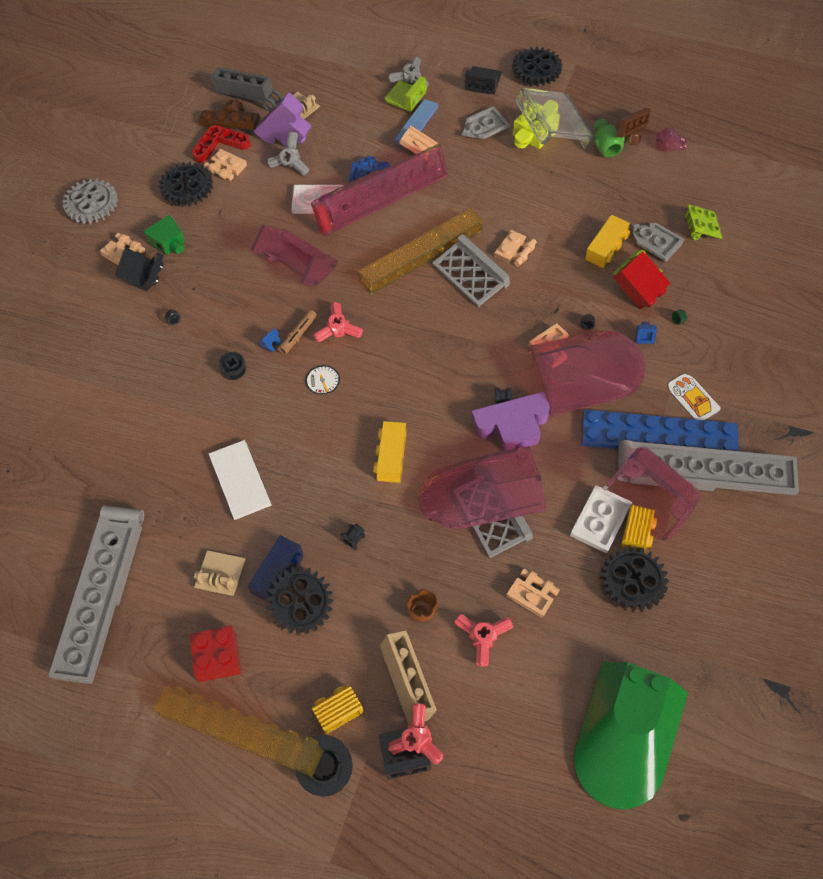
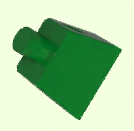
M170 214L143 231L147 243L165 255L173 251L180 254L184 250L183 244L185 240L183 234Z

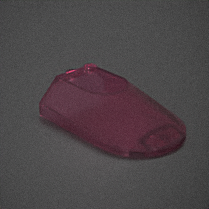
M596 331L535 344L527 348L528 354L532 353L536 358L547 390L548 403L550 405L549 416L625 398L637 390L645 376V359L639 347L630 338L614 331Z
M522 446L444 466L431 473L424 480L418 495L419 506L425 517L431 522L434 520L441 523L442 527L467 528L546 510L541 476L529 446Z

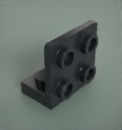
M472 66L471 71L467 70L465 73V89L495 94L502 71Z
M407 728L379 734L387 780L431 771V762L422 752L417 753L415 750L411 752L405 750L393 755L388 750L389 743L400 738Z

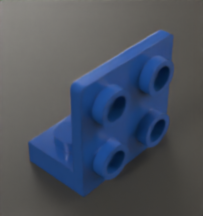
M366 156L352 162L349 182L379 192L383 175L394 171L395 167L386 161L380 162L375 157Z

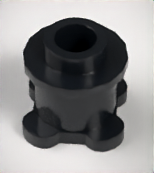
M349 524L347 532L340 534V540L353 550H357L358 547L356 545L361 538H365V530L359 524Z

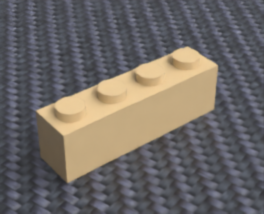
M407 631L388 634L381 643L380 648L407 722L411 724L414 703H423L426 706L425 721H428L437 709Z

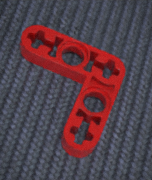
M212 125L192 150V155L195 162L202 163L208 159L218 143L246 150L251 145L250 138L247 134ZM227 136H233L231 139H226Z

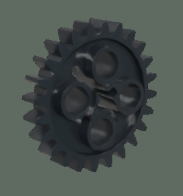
M538 46L535 49L530 47V50L524 49V52L519 51V55L516 54L515 58H513V74H516L515 78H519L520 82L523 80L525 81L524 84L529 82L530 86L536 84L537 87L539 84L545 86V83L550 85L551 81L555 82L556 78H559V74H561L562 59H559V55H555V51L550 53V49L544 50V47L538 49Z
M182 162V166L176 164V168L170 167L171 171L165 170L166 175H161L162 180H159L162 197L164 196L165 201H169V204L174 202L175 206L181 203L182 207L185 204H188L190 207L192 202L197 205L198 200L203 202L202 197L208 198L207 193H211L213 188L211 173L208 172L207 168H203V165L198 166L197 163L191 165V162H189L188 165H185ZM185 174H186V178H187L186 181H187V186H188V191H189L188 194H187V192H186V185H185V181H184V175H185Z
M635 546L632 551L625 547L623 553L620 549H617L616 555L611 553L609 559H605V566L601 568L603 573L599 577V579L604 580L600 586L607 587L603 594L611 595L608 601L616 600L615 607L623 604V611L631 607L632 613L635 612L636 607L639 608L640 612H643L645 606L649 610L652 609L653 604L657 606L660 602L659 599L662 600L664 598V593L668 589L665 585L669 582V579L664 578L668 572L661 571L664 563L657 564L659 557L652 559L651 551L646 555L644 554V548L637 552ZM633 564H639L642 569L635 568ZM615 572L623 573L624 577L617 576ZM644 581H649L653 586H646ZM630 589L635 595H629L625 590Z
M300 566L296 572L295 568L291 567L290 574L283 570L282 576L277 575L275 577L277 582L272 581L270 583L274 589L266 591V593L271 595V597L265 599L266 602L271 603V605L266 607V610H272L273 613L270 614L269 618L276 617L274 625L281 623V631L288 627V634H291L294 629H296L297 635L301 634L302 629L305 634H308L310 628L316 631L317 625H324L322 619H329L326 612H331L333 609L328 604L333 603L334 600L329 599L328 596L333 591H326L330 584L323 585L322 582L325 577L323 576L318 579V571L312 575L310 574L311 568L303 572V568ZM296 581L304 584V590L301 591L296 588ZM281 595L289 598V605L281 603ZM311 596L318 599V606H313L310 603ZM301 597L303 599L302 602L297 604V599ZM307 609L311 610L313 614H309V611ZM298 610L303 613V620L296 619L295 611Z

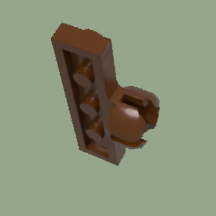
M231 99L227 101L224 109L221 111L203 110L198 123L200 126L218 125L226 128L256 129L260 115L259 113L244 112L242 103Z
M645 107L618 121L616 125L617 137H624V144L625 142H629L630 145L640 143L642 134L639 130L648 125L651 109Z

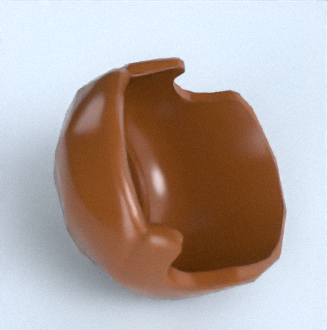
M421 589L416 595L411 594L405 605L406 613L416 622L431 620L438 610L437 596L432 591Z

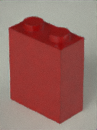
M644 251L636 255L613 277L639 309L646 306L648 308L656 302L655 298L667 292L666 288L671 284Z

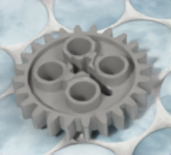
M90 178L88 182L83 180V184L77 182L76 187L71 186L72 191L67 190L68 195H64L65 200L62 201L64 204L63 208L71 220L75 219L77 223L82 221L83 224L89 221L92 224L93 220L98 223L99 218L105 220V215L110 216L109 212L115 211L113 207H117L118 196L116 190L109 182L105 183L104 180L99 182L98 178L92 182Z

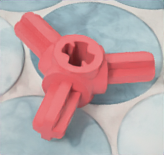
M333 302L330 305L331 315L326 326L313 334L315 340L321 342L331 335L333 337H341L348 334L359 338L362 336L363 329L349 324V321L345 320V316L342 314L341 304Z
M460 614L455 620V625L469 633V638L474 640L476 665L480 667L488 666L489 648L493 646V641L497 640V636L513 628L512 621L508 617L493 624L490 622L481 623L480 621L475 623L463 614ZM481 633H486V638H482Z
M414 703L411 724L407 725V729L400 738L389 743L388 750L393 755L405 750L410 752L415 750L417 753L422 752L433 764L437 765L442 761L443 753L431 742V732L428 726L424 725L426 706L423 703Z

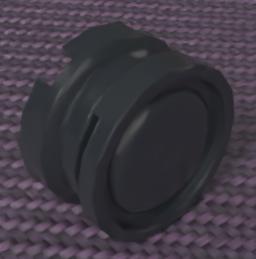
M228 352L221 356L219 367L224 378L237 380L245 374V360L240 353Z

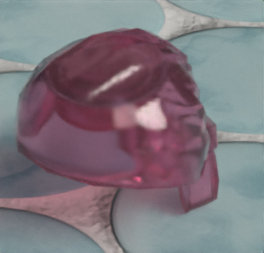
M673 127L661 130L657 134L655 141L658 149L663 152L673 151L677 148L686 150V143H688L687 139L680 135Z

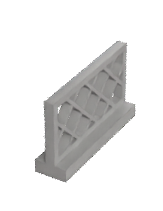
M462 234L457 238L458 242L432 263L438 271L479 308L501 288L506 289L510 285V279L505 271ZM459 249L462 251V256H453V252ZM472 260L474 262L473 267H464V261ZM442 261H450L449 267H441L439 264ZM452 261H462L461 267H452ZM451 271H461V277H452ZM473 271V277H463V272ZM476 271H484L485 277H475ZM485 281L484 288H475V282ZM487 281H495L497 285L494 288H487ZM463 282H472V288H464L462 286ZM474 292H484V296L477 300L474 297Z
M495 467L489 469L487 474L454 490L489 558L523 541L528 542L533 539L531 529ZM488 480L490 484L488 492L479 490L480 483ZM467 490L473 492L471 501L462 499L460 494ZM477 493L486 495L484 504L474 502ZM490 497L498 498L499 504L497 508L487 506ZM472 506L482 508L480 517L471 515ZM486 509L496 512L493 521L483 518ZM499 513L506 514L509 517L507 524L496 522ZM481 522L491 524L489 533L480 532ZM494 526L505 528L502 537L492 535ZM508 529L516 531L519 535L514 540L505 539ZM490 538L501 541L498 548L492 551L489 549Z

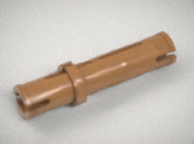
M309 309L293 330L286 334L285 340L277 348L281 354L287 355L290 349L298 344L299 338L314 319L317 318V314L313 310Z

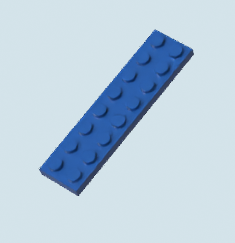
M595 410L583 411L582 446L618 449L620 441L630 440L633 442L739 451L738 423Z

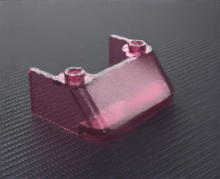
M266 225L261 226L251 247V251L265 254L266 259L272 262L275 260L281 261L303 275L300 282L311 287L318 285L335 269L338 263L336 259L288 230Z
M646 447L635 449L602 488L606 491L621 473L629 479H637L645 473L676 500L671 505V513L677 520L661 538L663 541L669 540L690 517L700 500V493L697 488Z

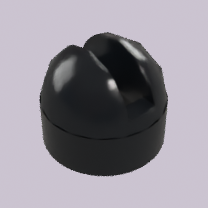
M171 309L165 313V319L170 325L179 323L181 316L177 311Z
M591 314L583 315L580 322L581 327L586 330L593 329L595 317Z

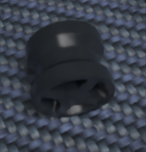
M495 388V404L511 400V388H506L505 390Z

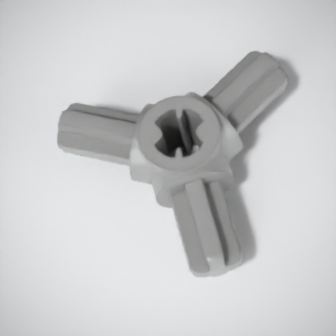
M416 56L412 59L411 64L404 66L402 72L389 74V82L404 81L414 85L421 76L419 70L421 59Z
M289 131L287 146H284L279 155L268 159L267 163L270 168L283 164L284 166L294 167L303 176L309 172L310 169L300 160L301 156L298 149H296L297 132Z

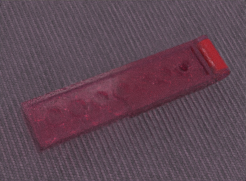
M436 144L384 170L378 169L312 201L311 206L321 235H330L369 214L448 177L449 174L440 144Z

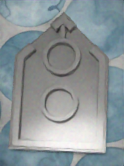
M492 106L468 117L462 136L485 139L509 128L511 125Z
M649 223V225L632 224L636 245L665 262L680 248L685 240L658 223Z

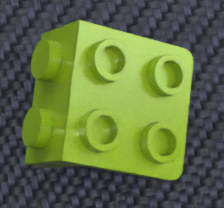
M420 76L414 85L398 81L385 97V102L411 112L427 91L426 78Z

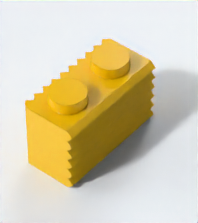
M633 504L630 506L621 547H627L632 550L635 546L638 552L644 548V553L647 547L651 548L654 536H651L650 532L651 529L655 530L657 518H654V510Z
M350 685L337 688L333 692L334 695L327 699L322 697L315 701V706L312 707V710L325 735L364 713L363 707Z

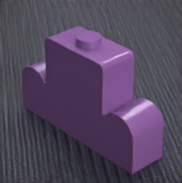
M288 93L260 121L254 133L269 144L274 143L277 139L284 146H287L288 133L293 131L298 133L297 144H302L307 138L306 134L310 130L311 125L300 116L304 109L302 103L291 93Z
M541 392L473 410L471 421L477 436L481 439H489L495 433L504 453L518 449L524 450L529 446L539 443L541 432L538 425L547 422L550 405L545 393Z

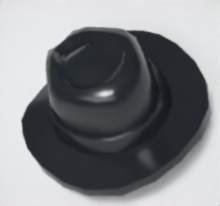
M314 736L303 744L297 754L295 761L297 779L304 790L312 795L325 797L336 794L345 787L352 774L353 763L351 754L345 744L333 736Z

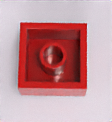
M232 625L190 634L193 672L199 683L242 674L237 634Z

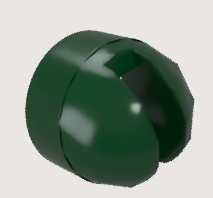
M684 310L674 311L672 313L673 322L676 325L686 322L688 316H686L687 312Z

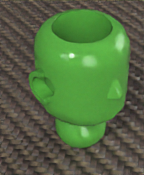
M606 119L597 120L594 124L596 133L593 142L602 156H616L624 147V137H617L616 126L609 125Z

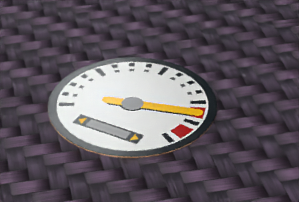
M321 365L314 367L308 372L305 383L311 392L324 395L333 392L338 387L340 376L333 367Z

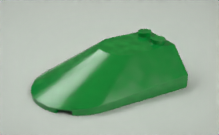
M603 661L577 739L573 757L575 773L583 786L582 788L598 803L613 809H632L649 801L659 790L664 779L688 692L671 678L628 662Z

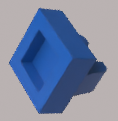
M641 322V325L637 326L636 344H654L657 332L656 325H650V322Z
M274 328L257 344L262 349L265 348L269 352H273L275 349L272 343L280 346L282 341L278 336L279 333Z

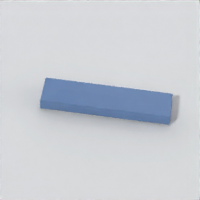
M424 99L394 139L395 144L403 146L399 142L410 125L421 132L438 109V104Z

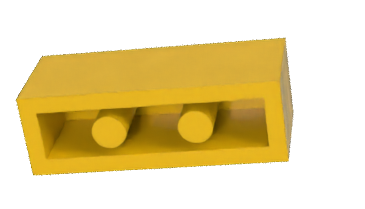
M611 215L587 248L585 260L601 268H604L607 263H611L614 252L620 250L622 241L626 240L630 234L628 230L630 223Z
M383 421V427L379 428L378 440H381L380 445L376 446L378 462H374L373 470L377 474V481L401 483L407 434L406 423Z

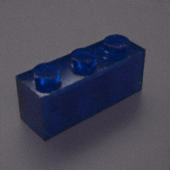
M279 535L249 583L250 593L264 601L267 597H271L266 591L274 589L270 583L272 581L277 582L275 577L277 575L282 576L283 570L290 574V568L295 567L296 564L299 565L302 561L303 551L301 545Z

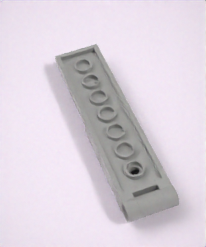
M622 440L618 443L617 478L623 482L630 481L633 484L706 491L723 488L796 496L799 493L797 457L643 443L630 440Z
M102 506L48 675L51 679L93 684L114 610L120 604L141 534V525L144 521L143 510Z

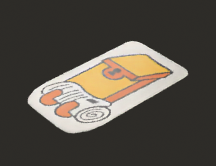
M683 374L669 382L668 387L671 393L695 420H705L720 411V406L690 375Z

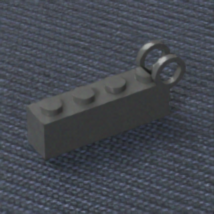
M217 67L210 76L215 92L261 101L263 108L269 112L283 99L282 95L277 90H274L270 77ZM271 93L276 94L279 100H275ZM265 101L271 103L273 108H269Z

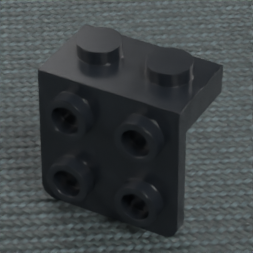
M125 248L115 275L147 292L153 285L155 286L158 283L159 276L157 275L164 265L162 262L164 255L157 252L149 259L129 248Z

